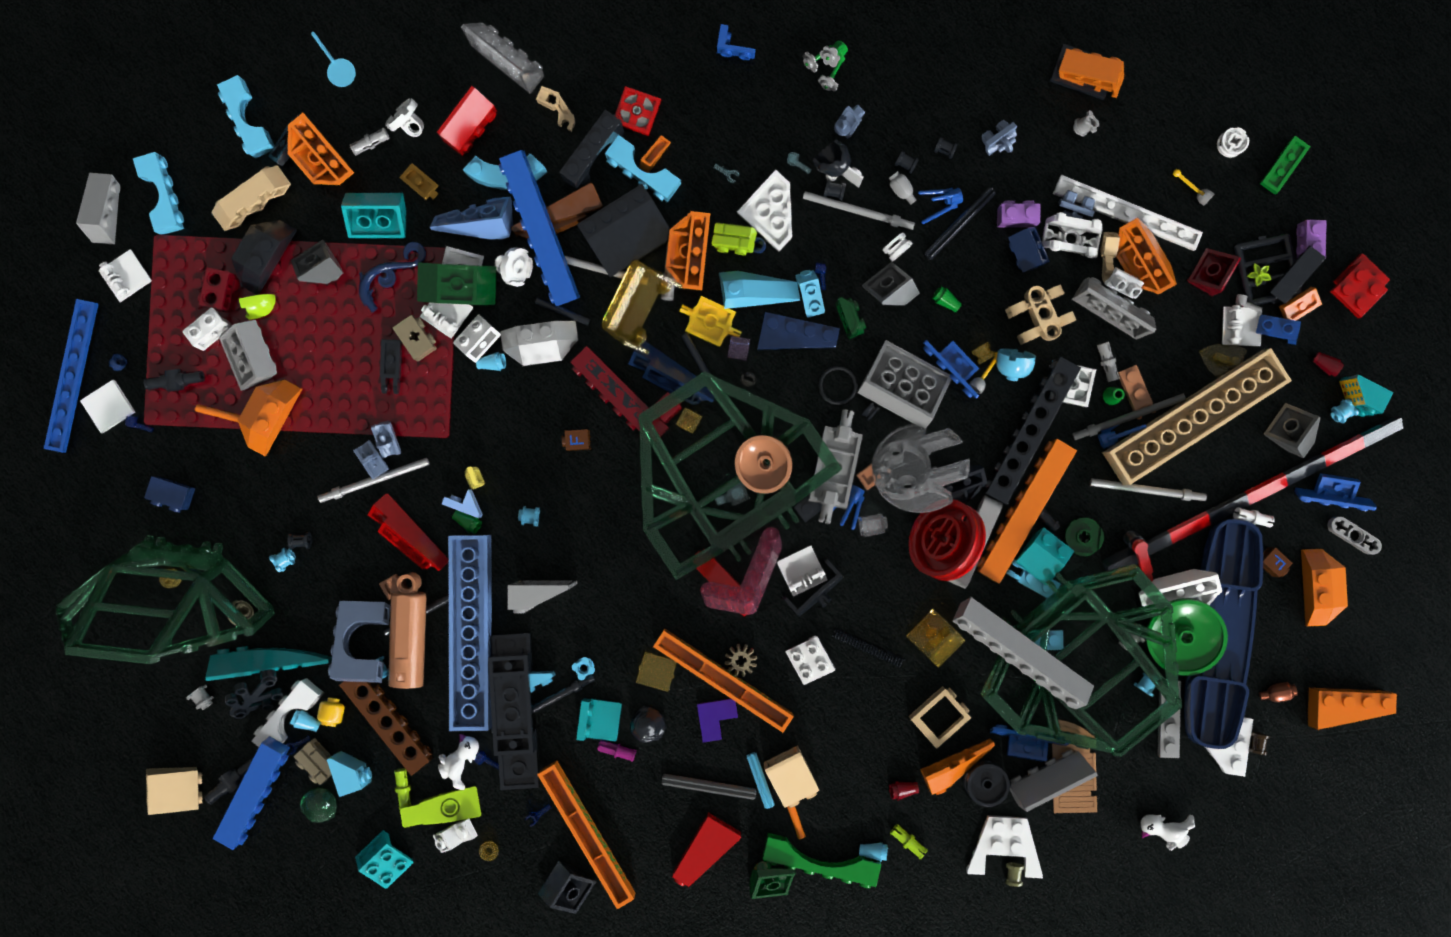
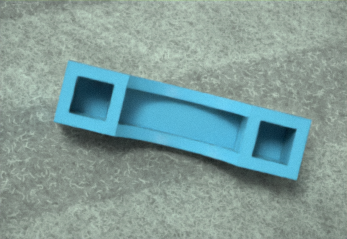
M237 75L217 84L220 90L218 95L221 101L226 103L228 107L226 109L227 115L231 120H234L236 125L234 130L244 142L242 147L246 154H250L256 159L271 152L275 145L269 132L263 127L250 126L246 121L245 109L252 96L245 81Z
M618 135L605 153L608 159L607 162L614 168L620 167L625 176L630 179L632 177L639 181L638 185L643 184L646 190L649 188L654 192L653 195L658 200L663 201L664 199L668 202L681 185V180L667 169L657 173H647L640 170L634 162V146Z
M156 152L133 158L138 177L145 181L153 182L159 192L158 203L149 213L154 232L165 235L184 229L182 224L184 218L177 207L179 201L172 190L173 181L167 173L166 168H168L166 159Z

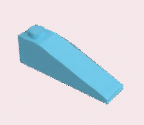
M742 271L719 273L724 309L800 301L798 284L795 281Z

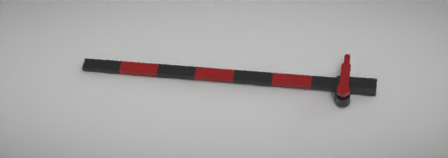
M1397 415L1147 541L1136 531H1127L1123 536V541L1129 547L1102 560L1105 572L1110 577H1113L1139 564L1146 583L1150 584L1153 581L1150 555L1236 513L1234 510L1237 507L1244 509L1403 429L1402 417Z

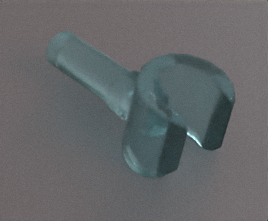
M790 152L787 163L797 166L809 174L811 169L798 161L799 154Z
M717 164L714 165V168L726 175L727 180L731 183L735 182L730 177L731 173L739 176V172L736 170L729 171Z

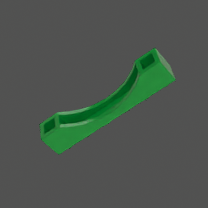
M767 833L762 854L763 860L771 865L781 864L785 868L794 870L798 868L802 869L804 873L811 875L819 873L824 878L833 879L835 877L848 884L856 882L864 888L877 886L882 865L880 861L864 856H857L843 862L819 861L801 853L790 843L787 837Z

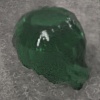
M315 787L309 790L300 802L302 813L311 822L320 823L335 817L337 809L336 799L327 788Z

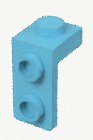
M805 270L795 275L801 290L806 316L812 317L825 313L819 280L814 270Z

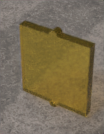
M645 652L642 664L639 665L640 671L636 683L668 692L671 681L675 677L674 670L677 662Z

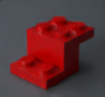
M1362 253L1333 281L1336 286L1330 292L1357 318H1361L1388 291L1385 285L1390 279Z

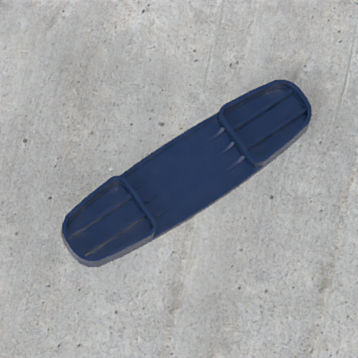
M1237 519L1222 520L1212 526L1204 547L1199 569L1218 574L1222 592L1216 596L1210 606L1218 612L1226 625L1228 634L1227 647L1222 658L1212 668L1200 674L1185 675V732L1194 743L1213 749H1226L1232 746L1237 741L1249 697V689L1246 683L1254 638L1257 592L1263 583L1262 534L1253 523Z

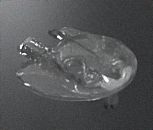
M916 424L905 425L888 434L880 442L873 456L872 475L876 488L889 503L906 511L924 513L941 509L953 502L951 492L943 486L967 479L970 460L966 459L940 468H931L928 456L931 455V452L963 443L960 437L949 428L925 435L926 428L919 427ZM899 452L898 455H893L892 453ZM905 485H911V486H912L911 488H908V489H907V488H904Z

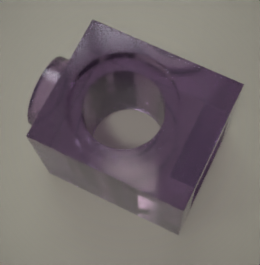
M731 336L728 357L747 360L750 339Z

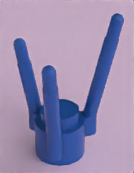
M949 188L919 191L918 194L920 195L944 194L933 197L931 200H944L946 205L950 204V206L922 220L921 223L925 224L952 209L958 208L957 204L963 202L961 189Z
M1144 424L1116 434L1115 431L1111 432V430L1118 426L1116 425L1101 431L1102 434H1099L1098 438L1102 448L1109 449L1118 442V438L1145 429L1147 425Z
M852 485L850 503L840 522V526H843L853 505L857 504L851 527L853 530L855 529L860 508L865 498L863 497L865 491L857 486Z

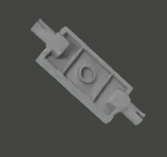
M842 410L839 426L835 428L824 427L809 501L821 503L822 505L818 520L822 523L824 520L827 524L831 523L834 507L847 509L862 440V434L855 433L851 429L853 411L848 413V410Z

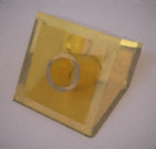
M934 609L906 636L938 668L965 642V639Z

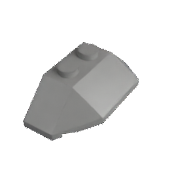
M576 321L543 322L516 326L500 331L502 350L523 366L561 361L578 341Z

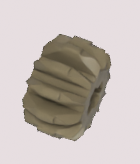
M737 644L736 651L733 647L729 648L733 654H725V657L731 659L725 661V665H731L728 668L729 672L736 669L734 672L735 676H738L739 671H742V676L745 677V670L750 674L753 672L749 666H757L755 662H752V660L757 659V656H750L754 649L751 648L747 652V644L744 645L743 650L740 649V644ZM738 656L746 658L743 662L744 664L739 665V662L736 663L735 660H738Z

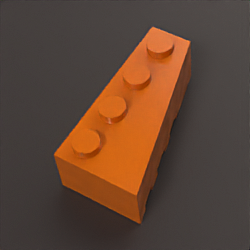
M1309 688L1308 726L1319 730L1396 714L1397 694L1382 690Z

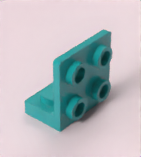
M584 698L581 702L576 740L584 741L586 738L617 741L622 703Z
M384 830L355 857L358 871L385 889L413 864V860L391 845L389 834Z

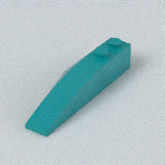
M248 646L237 647V651L231 652L229 648L217 650V654L210 655L205 678L206 681L248 676L268 669L277 671L280 668L288 670L298 668V666L308 667L328 664L332 662V657L315 652L287 648L249 649Z

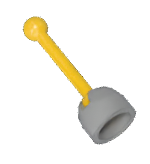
M1179 169L1173 171L1175 177H1179L1198 193L1197 200L1203 206L1214 196V193L1208 189H1198L1181 174Z
M998 352L994 354V359L983 375L974 378L969 385L976 393L981 394L985 389L984 379L996 363Z

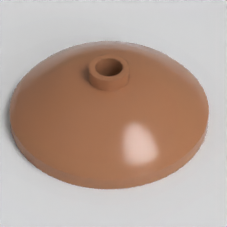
M758 435L746 440L740 446L735 458V469L738 478L748 489L757 493H772L782 488L789 480L792 472V458L789 450L780 440L768 435ZM765 459L770 461V465L765 464Z

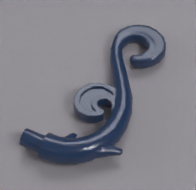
M410 242L404 247L403 256L407 260L411 251L418 252L419 256L413 262H386L372 267L365 275L362 272L359 273V296L364 306H367L371 312H375L378 309L373 302V289L370 290L372 280L378 274L386 273L385 278L378 276V283L385 288L392 287L396 282L394 269L411 268L418 266V262H424L426 251L422 244Z

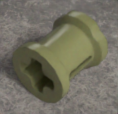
M1013 862L1007 863L1008 877L1005 880V884L1015 887L1023 886L1021 875L1024 865Z

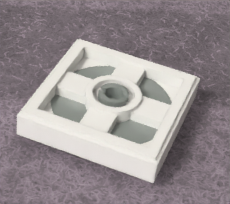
M1079 366L1081 369L1063 402L1088 407L1096 369ZM1055 374L1054 382L1061 384L1063 381L1062 376ZM1050 392L1049 399H1053L1054 395Z

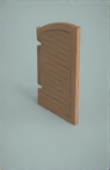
M1051 719V737L1054 734H1058L1070 740V744L1067 746L1052 744V758L1057 760L1063 757L1061 755L1063 752L1069 749L1076 750L1081 753L1096 771V753H1090V747H1096L1095 735H1091L1088 731L1074 723ZM1096 777L1053 798V813L1097 812V796H1091V790H1097Z

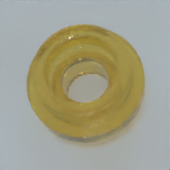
M492 841L484 842L479 849L480 857L485 861L494 860L499 853L498 846ZM486 848H491L493 852L491 854L487 853Z

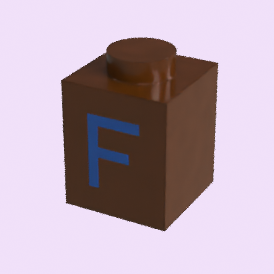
M590 430L565 431V435H562V446L566 447L567 451L591 449Z
M1267 547L1263 552V568L1273 577H1283L1289 572V567L1293 563L1277 548Z

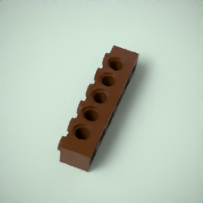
M343 681L339 685L411 776L434 758L431 749L427 745L424 746L422 744L419 734L415 730L410 729L407 719L403 715H399L395 704L391 700H387L384 696V690L379 685H375L374 682ZM361 686H365L368 689L367 695L362 694ZM373 701H377L380 704L379 710L373 708ZM385 716H389L392 719L391 725L385 723ZM397 731H401L404 734L403 740L397 738ZM409 746L416 749V755L409 753Z

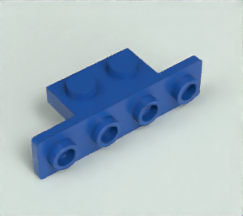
M925 340L923 342L925 345L923 347L924 351L930 357L934 355L938 359L936 363L943 370L947 369L951 373L949 377L956 384L960 382L964 386L963 392L969 398L973 396L977 399L979 395L966 382L979 369L954 341L938 353Z
M1320 473L1314 490L1295 488L1294 491L1303 502L1309 503L1314 501L1323 505L1334 504L1342 508L1354 507L1361 511H1375L1377 508L1371 499L1355 497L1361 482L1354 478Z
M996 725V727L990 729L991 734L1008 736L1007 756L1046 762L1048 743L1061 746L1070 744L1069 739H1065V736L1054 734L1053 737L1046 736V733L1041 731H1034L1033 734L1026 732L1027 730L1023 728L1010 730L1005 725Z

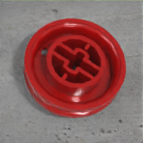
M943 499L932 503L920 513L912 526L909 536V553L912 562L919 571L937 580L951 581L964 576L976 565L982 555L986 540L984 522L976 510L958 500Z

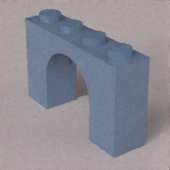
M364 601L339 602V606L336 608L337 625L334 626L333 630L335 640L331 647L332 663L328 668L331 679L335 681L382 683L384 663L379 660L353 658L349 651V639L352 633L360 626L367 624L389 625L391 607L386 602Z

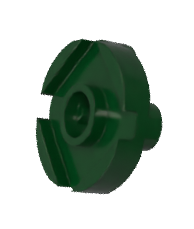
M1090 518L1072 520L1064 531V542L1074 550L1073 553L1076 555L1090 556L1101 548L1104 541L1102 528H1100L1095 520ZM1083 531H1085V535H1088V539H1085L1084 542H1081L1079 535L1082 534Z

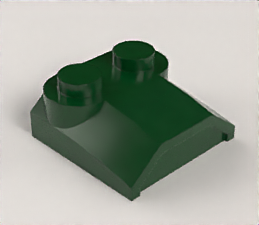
M851 297L847 299L839 298L835 305L848 340L863 334V329L866 328L863 318L858 316L857 311H859L857 301L852 300Z
M764 861L757 863L749 880L751 899L788 895L796 871L790 868L772 867L770 863Z

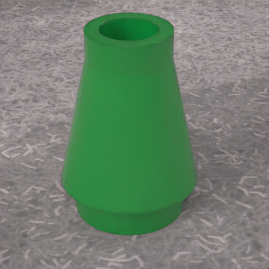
M940 286L932 297L936 304L946 307L953 312H956L962 305L947 287Z
M1108 387L1103 393L1104 401L1112 406L1117 405L1125 396L1124 391L1117 387Z
M458 510L452 516V519L468 534H476L482 525V521L479 518Z

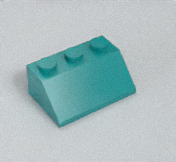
M345 193L341 208L348 238H406V206L403 193Z

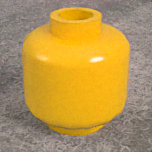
M328 697L327 701L320 702L317 719L321 721V725L336 727V724L342 722L345 706L339 703L340 699Z

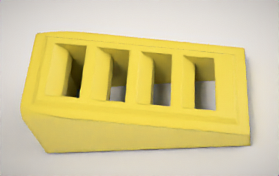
M470 466L466 468L465 477L472 490L485 485L478 467Z

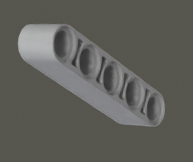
M986 495L982 497L976 510L985 525V545L1003 505L1002 502ZM978 562L967 574L948 582L965 589L972 578Z

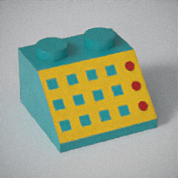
M1361 375L1344 377L1339 381L1345 400L1350 399L1354 407L1359 411L1358 416L1361 417L1382 414L1393 395V392Z

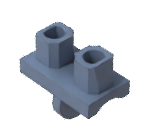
M856 105L853 109L848 106L835 123V132L838 135L845 136L847 139L851 137L862 121L861 117H863L865 111L859 105Z
M1002 120L996 126V130L999 133L994 135L991 131H987L982 134L986 153L990 156L997 150L1000 153L1003 150L1008 153L1013 151L1012 144L1016 142L1015 137L1017 133L1015 129L1017 125L1014 122L1009 124Z
M1067 190L1063 199H1059V206L1072 210L1071 212L1064 210V214L1068 217L1082 219L1083 216L1078 215L1077 212L1091 217L1094 215V198L1084 196L1081 205L1075 203L1078 193Z
M384 421L371 426L376 440V447L379 449L382 458L401 454L391 421Z
M371 440L353 450L371 479H375L389 470V467Z

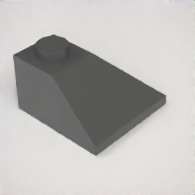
M321 240L291 260L299 281L328 284L331 281L337 280L343 274L339 262L324 240Z
M890 262L862 285L865 290L883 305H906L920 294L913 279L893 262Z
M1285 403L1264 435L1286 451L1304 458L1315 443L1320 417Z

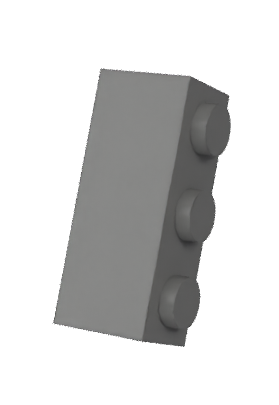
M256 320L234 324L219 337L241 391L267 381L277 374L276 365L271 359L269 348L264 342L261 328L257 325Z

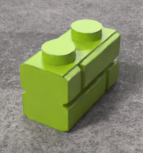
M715 223L712 246L721 253H728L731 250L735 251V254L745 256L746 253H753L757 231L749 226Z

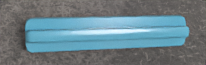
M750 753L747 755V759L762 802L766 809L774 806V801L757 753Z

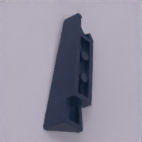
M645 340L640 341L628 363L645 371L642 378L671 394L675 393L677 397L691 405H696L706 400L713 402L718 393L716 389Z

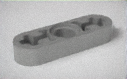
M1332 517L1328 521L1327 526L1330 532L1363 553L1374 555L1380 552L1382 548L1380 540L1346 518ZM1335 522H1340L1339 525L1347 529H1336L1337 525H1335ZM1353 530H1356L1359 534L1356 541L1350 538V533ZM1363 541L1371 542V543H1372V546H1374V548H1373V549H1369L1370 546L1367 545L1366 543H1362V542H1363Z

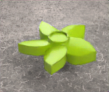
M1255 263L1253 265L1255 272H1251L1247 276L1255 278L1256 286H1259L1262 281L1271 280L1270 275L1267 274L1269 266L1260 268Z

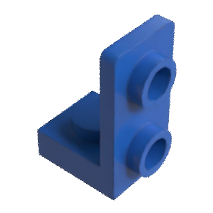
M721 24L717 53L724 57H731L733 55L739 56L743 60L755 59L756 49L728 45L731 41V33L728 32V25Z
M1260 315L1256 333L1288 339V344L1296 345L1301 321Z

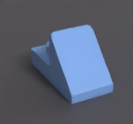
M468 489L463 502H461L462 498L454 495L444 497L442 504L477 518L482 517L481 509L471 489Z

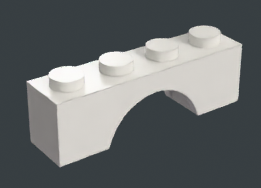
M307 678L301 681L297 680L291 687L292 692L289 696L285 695L278 703L280 707L276 711L273 710L267 716V723L264 726L261 725L254 732L256 736L252 742L259 747L270 736L284 743L288 738L284 730V721L289 711L292 709L308 710L312 708L324 692Z

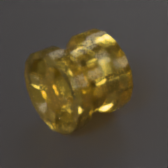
M989 342L972 351V354L977 356L979 365L996 355L989 348Z

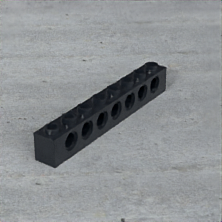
M1062 357L1052 360L1048 367V370H1050L1048 376H1044L1039 384V387H1041L1040 391L1032 396L1029 402L1032 404L1029 411H1024L1020 419L1023 421L1019 428H1015L1011 435L1013 438L1011 444H1007L1002 452L1004 457L1001 462L997 461L993 468L995 473L992 479H987V484L983 487L986 489L984 491L985 494L1004 504L1008 503L1081 367ZM1055 374L1062 376L1063 381L1061 384L1054 382ZM1046 391L1053 393L1052 401L1045 399L1044 394ZM1037 408L1044 410V416L1041 419L1035 415ZM1029 424L1035 428V432L1031 436L1026 433V427ZM1020 441L1026 445V449L1023 452H1019L1016 448ZM1011 458L1015 459L1017 463L1014 469H1009L1007 466V462ZM1002 475L1007 477V484L1005 486L998 484V478Z

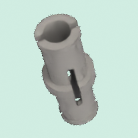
M383 127L375 133L364 135V138L350 144V148L354 155L357 156L365 150L374 149L376 145L390 138Z
M1106 342L1097 345L1102 360L1100 363L1106 372L1107 381L1120 379L1115 364L1116 358L1113 357L1110 343Z

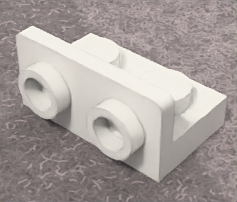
M210 308L185 328L183 334L194 347L204 351L233 325L228 320L222 318L214 308Z

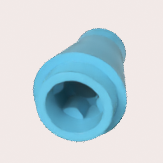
M496 352L481 357L476 362V366L478 369L501 371V369L506 368V358L503 353Z
M296 710L290 724L294 725V728L317 732L321 721L304 710Z
M883 842L860 844L859 856L880 862L882 860L887 861L888 845L883 844Z

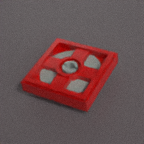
M625 86L615 117L621 120L624 128L649 136L661 103V98Z

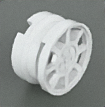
M1239 127L1228 129L1217 140L1218 151L1223 156L1229 158L1239 155L1249 145V137L1247 138L1246 131Z
M903 232L883 249L885 254L888 253L890 255L889 258L892 262L913 244L905 238L906 235Z

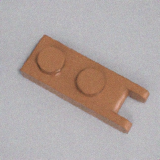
M1137 365L1118 372L1121 384L1133 411L1153 404Z

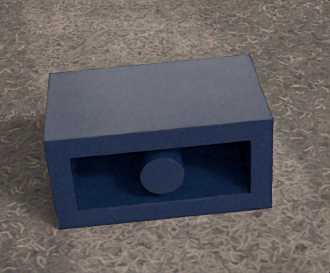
M1036 227L1027 228L1008 237L1010 241L1009 247L1015 253L1017 266L1022 270V273L1050 262Z
M151 476L144 498L151 500L150 504L160 507L167 505L169 510L180 512L181 510L189 509L195 488L159 476Z

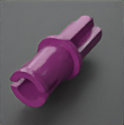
M600 740L598 745V751L613 755L614 758L620 757L633 762L636 754V749L621 746V743L617 745Z

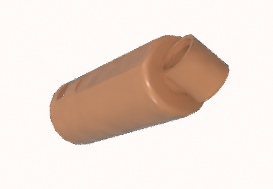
M414 572L400 576L396 583L399 591L391 594L388 686L393 688L409 689L424 685L427 595L424 592L418 591L422 581L420 576ZM407 578L412 581L411 588L406 584Z

